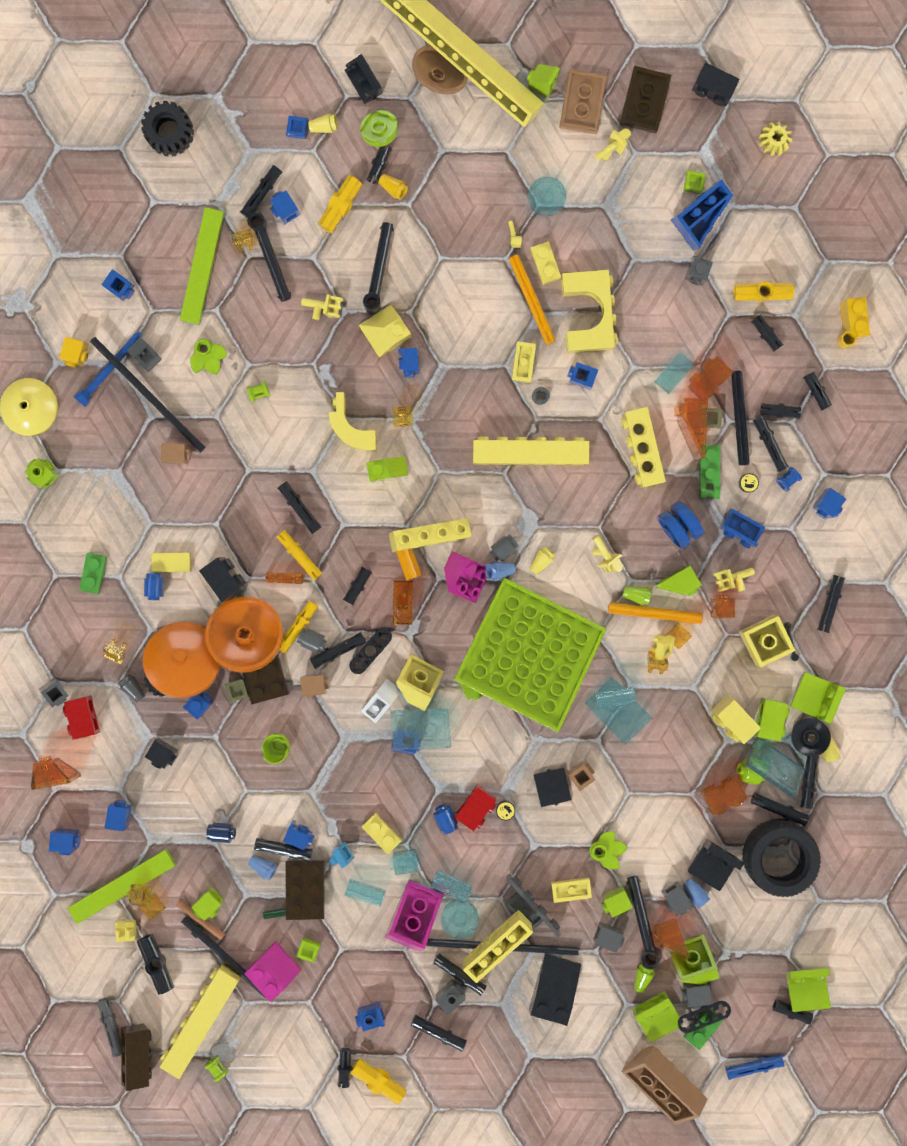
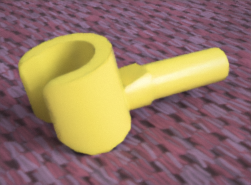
M509 221L511 232L510 244L514 248H521L522 236H516L513 221Z

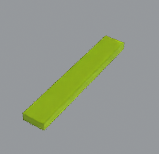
M204 208L180 321L200 325L225 214L224 211Z
M166 848L72 904L67 909L76 924H79L175 867L176 863Z

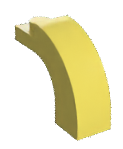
M336 392V397H333V409H336V412H329V419L334 432L345 444L354 449L377 451V432L375 430H357L350 426L346 419L345 393Z

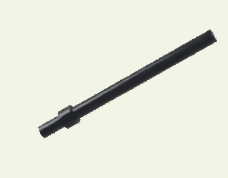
M187 916L182 919L181 923L191 931V935L199 938L258 993L266 998L245 975L246 970L206 935L201 926H196Z

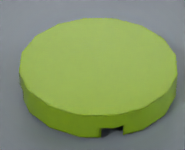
M378 110L377 113L372 114L371 112L362 120L360 131L362 138L367 144L381 147L391 143L397 137L399 127L392 113Z

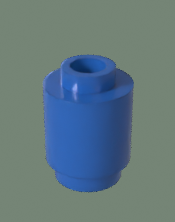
M146 573V578H144V596L148 597V600H160V597L164 596V578H162V573Z
M442 804L435 808L433 816L444 834H450L458 829L457 819H455V815L449 805Z

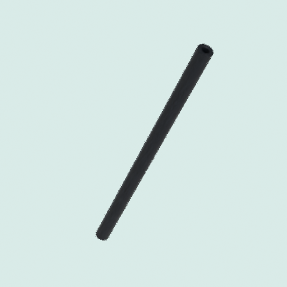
M96 337L91 339L90 343L200 453L206 448Z
M428 938L426 946L475 949L482 942ZM520 944L513 951L578 955L579 948Z

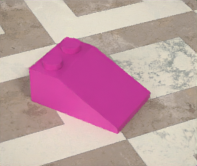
M408 880L385 938L418 952L423 951L444 894Z

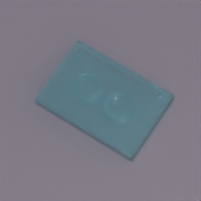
M613 677L585 703L625 745L653 719Z
M448 709L391 711L393 750L451 747Z
M757 737L754 739L745 765L791 798L797 796L805 768L762 738Z

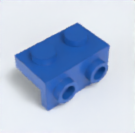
M730 509L719 529L724 531L723 535L730 539L735 537L740 540L742 546L750 549V547L758 546L757 542L765 527L738 511Z

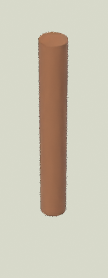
M181 899L178 901L176 906L219 940L224 937L225 933L207 919L205 921L202 918L199 919L195 916L193 909Z

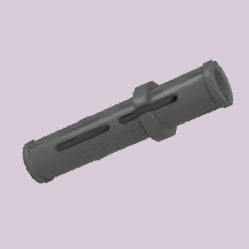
M105 997L97 1001L101 1015L100 1021L104 1025L112 1056L118 1057L121 1055V1038L115 1021L116 1015L111 1009L109 997Z

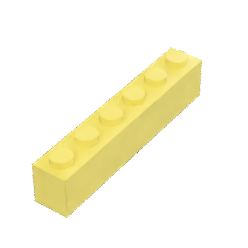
M477 437V440H473V465L587 466L589 465V441H585L583 437H575L573 441H565V437H554V441H546V437H535V440H527V437H516V440H508V437H496V440H489V437Z
M223 963L219 969L215 967L209 977L212 979L210 985L205 984L200 992L202 998L200 1001L195 1000L190 1009L193 1012L190 1018L185 1017L180 1025L183 1028L180 1034L176 1032L170 1043L173 1046L170 1050L166 1048L160 1058L163 1061L160 1068L178 1079L182 1076L241 978L238 973Z

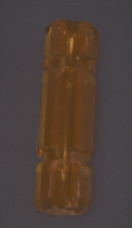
M266 573V582L271 583L276 581V583L292 584L294 582V584H302L304 579L303 574Z

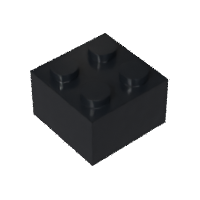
M217 557L199 570L221 603L231 600L246 589L244 585L246 583L245 579L241 574H236L233 569L235 565L229 558L226 559L225 557Z

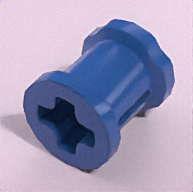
M790 467L787 473L781 478L778 477L776 479V482L785 492H788L795 482L802 480V477L795 468Z

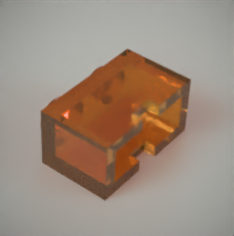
M717 356L713 360L709 358L702 365L704 369L700 374L696 372L689 379L691 383L688 385V388L703 402L707 401L717 391V384L719 386L723 384L734 372Z
M735 775L722 780V785L715 787L713 784L700 790L712 815H721L727 811V808L732 806L739 807L748 799L739 778Z

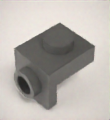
M139 338L127 350L148 372L162 360L142 338Z

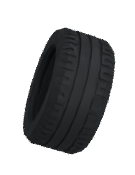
M781 819L765 821L756 826L757 828H754L750 835L747 836L742 852L744 868L752 881L763 891L777 897H792L798 895V893H803L802 891H806V888H809L813 881L816 880L815 878L818 876L821 866L820 851L812 836L797 824ZM779 839H791L797 843L800 851V860L797 867L790 874L782 877L771 876L765 873L762 857L766 847Z

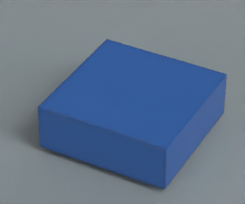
M289 116L286 136L306 139L308 118Z

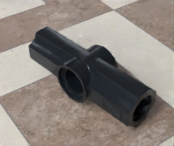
M149 934L137 940L138 947L145 961V971L151 976L158 995L172 990L175 986L166 967V958L161 954L154 935ZM152 961L158 962L160 967H154Z

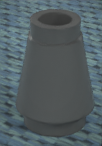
M128 674L117 683L120 686L119 689L136 703L145 697L134 676L132 677Z

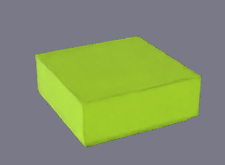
M687 170L683 191L702 194L706 173Z
M303 937L296 957L314 963L321 943Z

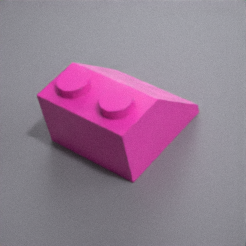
M275 942L248 966L245 975L271 1002L291 983L301 971V968Z

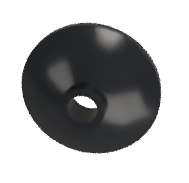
M807 718L799 721L794 726L791 740L799 753L815 757L823 754L828 749L831 742V734L828 727L822 721ZM809 735L815 736L813 742L808 741Z

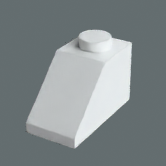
M386 679L361 712L376 723L392 705L401 690L394 683Z

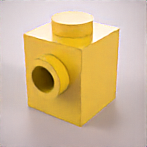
M65 336L59 359L64 361L66 366L76 368V365L83 367L84 362L86 363L88 360L89 352L87 350L89 344Z

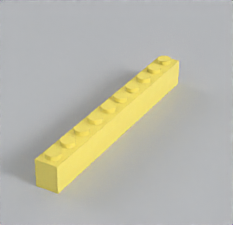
M380 0L523 127H526L537 117L544 103L427 0Z

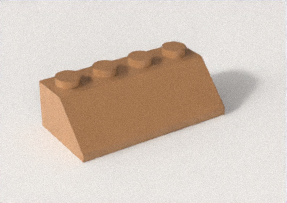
M650 1046L641 1050L623 1068L622 1073L675 1125L700 1117L707 1098L659 1049Z

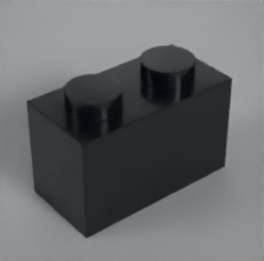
M705 62L692 91L699 97L711 99L718 106L726 107L740 79Z

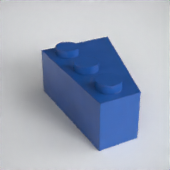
M722 179L710 186L671 219L692 250L701 247L704 239L712 230L714 223L733 196Z

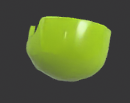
M273 733L266 737L261 746L263 759L270 764H279L289 756L291 750L288 738L281 733Z

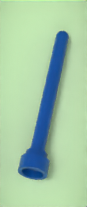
M136 332L115 355L119 361L127 355L128 348L142 337L141 333ZM109 362L85 390L78 391L73 397L86 407L90 403V395L115 367Z

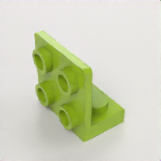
M804 672L790 707L832 724L846 688Z
M829 968L786 972L793 1012L831 1008L826 976H830Z
M665 991L632 1008L638 1024L640 1023L650 1043L678 1028L680 1017Z

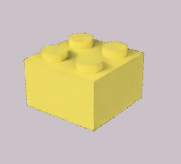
M771 615L739 631L757 667L761 668L795 651L777 615Z
M725 696L710 711L714 715L712 717L713 721L723 729L726 728L727 730L724 732L736 743L740 741L745 744L761 729L745 710L728 696Z

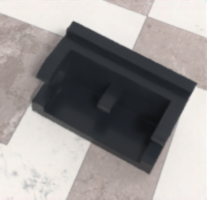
M362 54L345 65L347 67L345 73L364 105L382 94V87Z

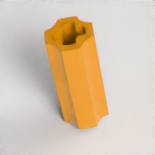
M413 549L396 552L406 581L422 575Z

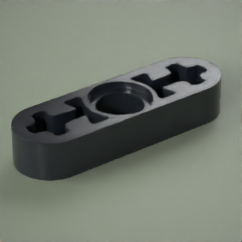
M380 628L355 655L349 664L350 670L354 674L363 673L392 640L391 631L387 628ZM387 632L388 640H383L379 644L383 646L380 649L376 643L372 642V640L375 639V641L377 642V640L380 638L379 633ZM372 645L376 648L374 656L366 654L365 649L367 646ZM362 653L370 662L367 663L365 660L361 665L363 669L358 668L355 670L354 661L359 662L363 658L359 656Z
M718 1001L712 1005L702 1007L682 1015L678 1020V1028L682 1033L689 1034L727 1019L731 1014V1007L726 1001ZM719 1005H722L723 1008L726 1007V1015H722V1013L715 1014L717 1019L714 1020L710 1008H713L714 1012L719 1009ZM701 1012H707L710 1015V1020L707 1023L699 1020ZM692 1015H695L696 1022L700 1026L696 1027L695 1023H693L688 1030L686 1027L681 1026L683 1019L692 1021Z

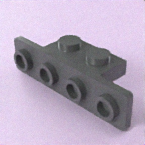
M508 874L506 876L507 881L517 891L505 902L509 910L513 914L519 910L532 923L533 930L544 921L555 935L559 937L561 935L559 930L561 926L554 918L551 920L546 915L548 913L541 904L538 906L534 902L535 897L529 890L525 892L521 887V881L516 876L512 877Z

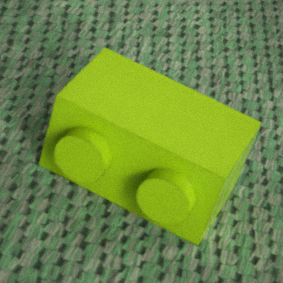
M761 698L756 720L761 729L755 736L781 742V738L785 736L786 727L784 726L785 719L788 718L790 712L788 704Z

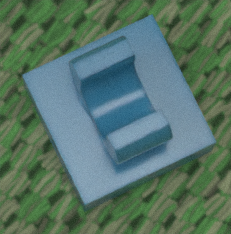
M343 842L332 851L333 857L329 861L332 866L339 863L341 868H343L355 857L347 844Z

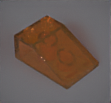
M684 398L678 402V405H675L674 416L677 417V423L693 459L698 461L705 458L708 399Z

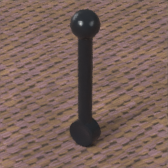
M786 622L784 624V628L787 629V634L794 647L792 634L790 630L791 623ZM794 651L790 658L793 661H797L799 656Z

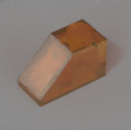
M394 581L393 625H412L413 581Z
M676 918L654 925L655 931H652L655 943L659 942L660 947L685 960L689 959L690 955Z

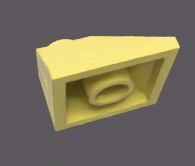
M389 305L359 325L379 358L412 338L410 331L392 305Z
M410 654L396 683L408 703L425 711L445 671Z

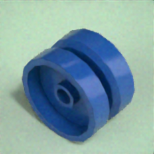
M678 500L670 506L671 513L663 511L657 516V520L673 543L683 550L690 545L689 536L696 540L705 533L691 510L682 501Z

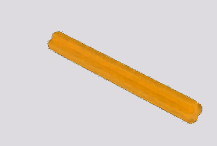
M519 255L511 256L509 262L545 344H552L555 342V337Z
M612 602L608 605V613L693 624H702L703 614L697 612Z

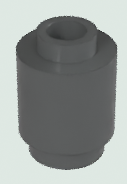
M509 534L506 537L503 536L491 546L492 551H490V554L496 561L499 559L504 561L516 551L519 545Z
M302 629L297 643L301 644V647L318 653L319 650L323 651L327 641L324 640L325 636L310 629Z

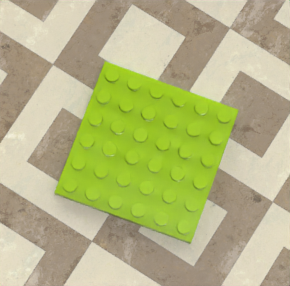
M503 578L453 681L558 733L607 629Z

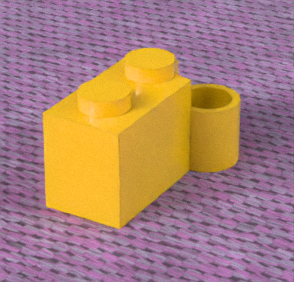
M866 297L850 298L841 302L843 334L838 336L837 344L840 348L846 349L853 346L856 340L864 339L871 334ZM844 336L850 339V344L844 342Z

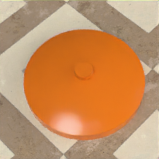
M238 597L221 604L212 613L206 625L205 641L211 656L222 667L234 672H252L263 668L276 657L283 642V626L277 612L265 601L253 597Z
M177 622L161 628L150 638L143 654V669L147 679L157 691L173 698H189L202 693L213 684L220 672L221 665L213 659L205 641L206 628L191 622Z

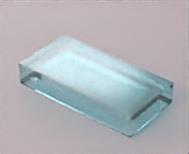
M680 352L654 382L669 394L695 364Z

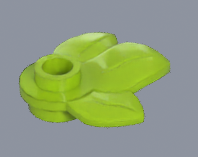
M199 339L194 345L195 353L190 358V364L194 373H198L205 368L209 373L217 375L221 368L220 359L227 357L226 350L219 344H212L208 339ZM203 345L207 346V351L205 352L201 351Z
M609 831L603 833L599 840L590 846L589 853L594 860L600 861L603 867L618 869L620 864L617 857L627 850V846L621 841L615 840V832ZM597 848L602 849L600 854L595 853Z

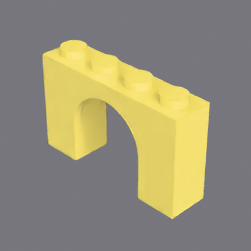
M609 270L562 273V297L587 295L594 298L602 310L601 321L596 327L589 330L567 331L565 335L567 354L613 350L618 343L617 333H614L613 325H616V315L612 314V306H614L615 300L614 294L611 295L610 287H613V277L609 275Z

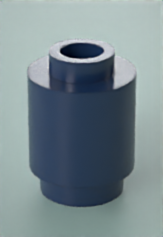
M228 823L209 824L206 832L207 840L231 843L232 839L234 840L236 837V828H233V824Z

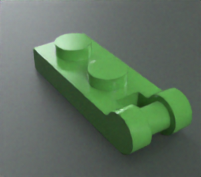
M700 445V499H706L707 497L720 499V445ZM706 484H713L712 489H707Z

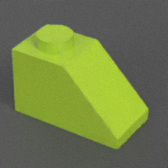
M538 64L536 69H532L527 77L529 81L528 89L548 99L557 84L560 68Z
M405 456L366 462L371 483L408 476Z
M689 565L655 584V587L681 595L688 594V596L699 591L698 588L702 586Z

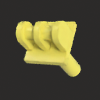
M623 129L619 133L614 130L608 140L609 145L595 154L596 160H609L614 150L621 156L628 144L627 141L631 135L630 130Z
M329 294L326 296V301L302 298L301 305L314 307L312 316L314 320H320L322 309H324L323 314L327 317L340 318L339 310L342 309L340 304L343 302V298Z
M600 535L594 536L592 539L597 548H594L592 553L595 556L602 555L604 558L597 566L603 567L606 572L622 571L623 565L619 560L622 555L610 554Z
M751 567L731 574L730 569L713 573V576H716L717 579L715 582L719 586L718 592L736 588L734 581L738 592L746 590L742 578L754 575L755 571Z

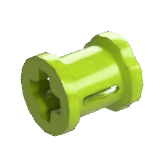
M265 380L261 384L252 387L246 386L252 403L256 399L265 396L271 397Z
M218 1055L211 1058L204 1065V1068L208 1069L214 1077V1082H218L228 1074V1069H225L220 1063Z

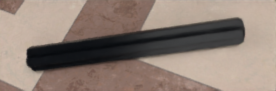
M738 370L731 372L738 464L745 466L750 464L743 375L742 371Z

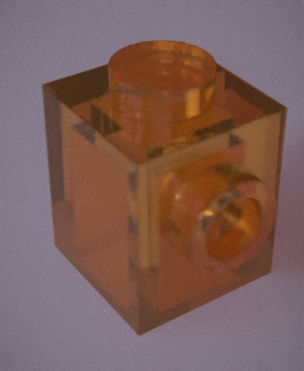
M719 594L717 598H711V617L735 618V598H729V594Z

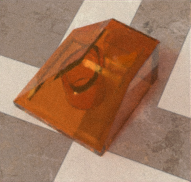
M51 756L39 758L40 761L33 764L31 790L71 783L81 777V774L60 758L52 759Z

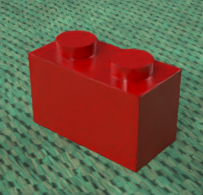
M91 695L64 702L63 713L68 719L69 725H67L69 735L72 736V740L95 735L100 732Z
M477 784L455 813V819L473 832L476 828L480 829L485 822V815L488 812L491 814L497 805L495 803L496 797Z

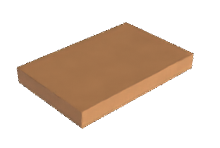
M569 69L559 128L597 135L607 75Z

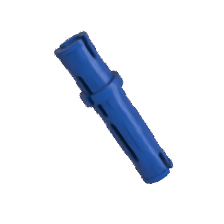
M779 1054L767 1058L763 1056L756 1061L725 1067L728 1080L763 1071L767 1073L768 1070L785 1067L782 1055Z

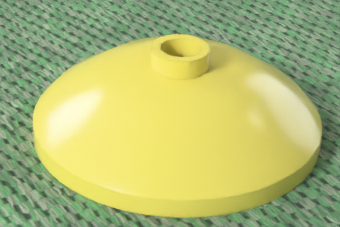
M24 378L13 382L5 389L0 400V413L4 423L12 431L25 436H34L45 432L53 425L58 414V401L55 393L47 384L37 379ZM24 402L27 403V407L25 409L22 408V404Z

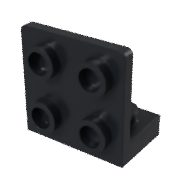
M706 839L689 866L688 872L716 890L721 891L734 868L741 870L744 863L738 857Z

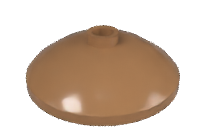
M431 45L421 47L414 54L412 59L413 72L420 83L427 89L439 94H455L465 87L468 78Z

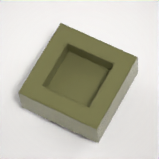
M702 408L700 428L720 429L722 409Z
M244 678L224 684L230 702L249 697Z

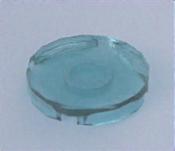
M553 177L537 179L531 185L528 192L530 207L539 215L552 216L557 214L563 208L566 201L564 185Z
M461 899L454 900L448 903L442 911V928L452 938H467L478 927V912L470 902Z

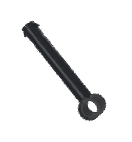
M252 212L247 217V223L256 234L278 293L277 298L281 302L290 300L291 292L288 290L266 231L267 221L260 212ZM261 218V225L253 226L254 219Z
M383 222L379 228L381 232L369 292L363 298L364 309L369 314H376L381 309L379 296L392 232H394V225L388 222ZM369 300H375L377 301V305L375 307H369L367 306V302Z
M631 876L627 878V884L631 892L645 951L641 961L646 968L653 969L661 961L662 952L654 944L641 891V880L638 876ZM648 954L654 955L656 961L650 960Z

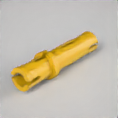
M286 530L276 537L287 549L286 552L296 559L313 581L322 574L299 547V542H295Z
M309 600L301 613L296 615V620L283 637L280 651L287 653L306 624L309 625L311 617L319 608L317 604Z

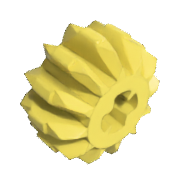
M779 121L776 125L771 122L768 124V127H763L762 134L759 135L758 139L761 140L759 147L765 146L764 153L769 150L770 156H773L775 152L780 156L783 151L789 149L788 144L792 142L789 136L792 134V131H786L787 125L781 127Z

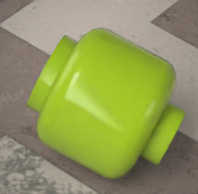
M745 758L738 764L737 774H739V779L742 782L759 785L766 779L767 768L760 760Z

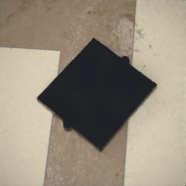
M564 767L554 770L547 769L546 772L533 774L541 807L554 804L557 806L558 803L571 801Z

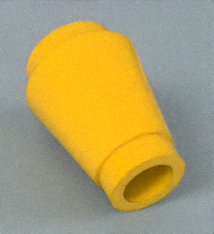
M383 174L378 182L394 199L398 198L401 200L408 190V186L405 185L404 181Z

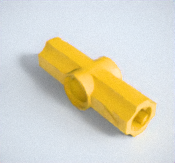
M348 175L339 191L335 192L330 198L328 208L318 222V225L326 232L332 234L342 217H346L349 213L353 200L363 186L358 179Z
M765 281L761 283L734 284L733 287L734 301L793 300L794 296L793 283H770ZM760 288L766 289L767 296L760 294Z
M360 1057L356 1060L350 1071V1074L364 1082L372 1093L376 1095L382 1094L396 1105L402 1101L407 1092V1089L392 1080L382 1068L376 1069Z

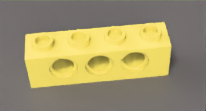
M648 407L625 412L623 418H621L623 429H626L628 434L625 439L627 447H631L632 455H630L631 464L636 467L637 473L634 474L636 484L640 485V488L666 482ZM634 425H640L642 427V433L640 435L634 433ZM639 443L646 445V453L638 451ZM644 462L650 463V472H645L642 469Z
M468 518L389 533L392 552L464 540L471 537Z
M519 910L516 911L463 959V971L477 983L533 933L532 923Z

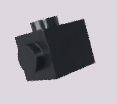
M158 738L152 743L145 758L152 761L151 764L154 767L165 769L169 765L172 766L178 756L175 754L178 749Z

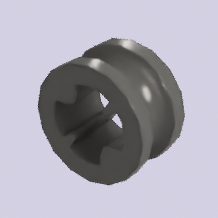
M538 387L532 393V400L538 405L545 404L550 398L549 391L544 387ZM536 392H544L546 394L544 398L546 399L544 401L542 399L538 400Z

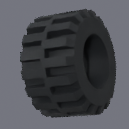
M163 101V104L156 102L155 107L149 106L148 109L150 111H145L143 114L145 119L141 120L143 125L141 130L146 141L153 150L155 149L157 153H162L164 156H168L170 153L173 157L176 156V152L184 153L183 149L190 147L188 142L192 143L193 137L191 135H194L193 124L187 113L180 105L177 106L172 101L170 104L168 101ZM164 122H177V129L173 135L169 137L158 135L159 128Z

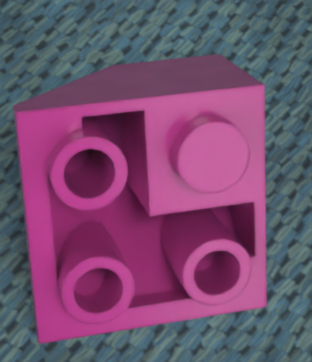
M451 551L444 567L448 592L476 603L487 579L486 566Z

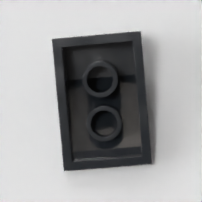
M544 953L529 1005L530 1016L565 1026L568 1025L581 963Z

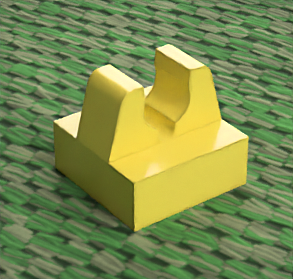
M657 635L653 638V641L657 643L651 646V650L655 652V658L662 661L672 654L674 637L670 635L666 637Z
M136 920L115 922L116 942L135 941L137 939Z

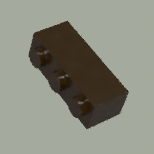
M144 1023L121 1027V1085L126 1091L149 1087V1079L152 1078V1071L149 1067V1060L152 1059L149 1041H151L152 1035L151 1030Z

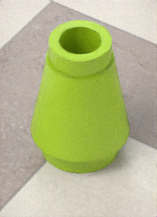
M625 586L623 597L640 605H649L652 590H649L648 587Z
M642 962L637 966L633 987L636 991L644 993L655 975V968L648 969Z

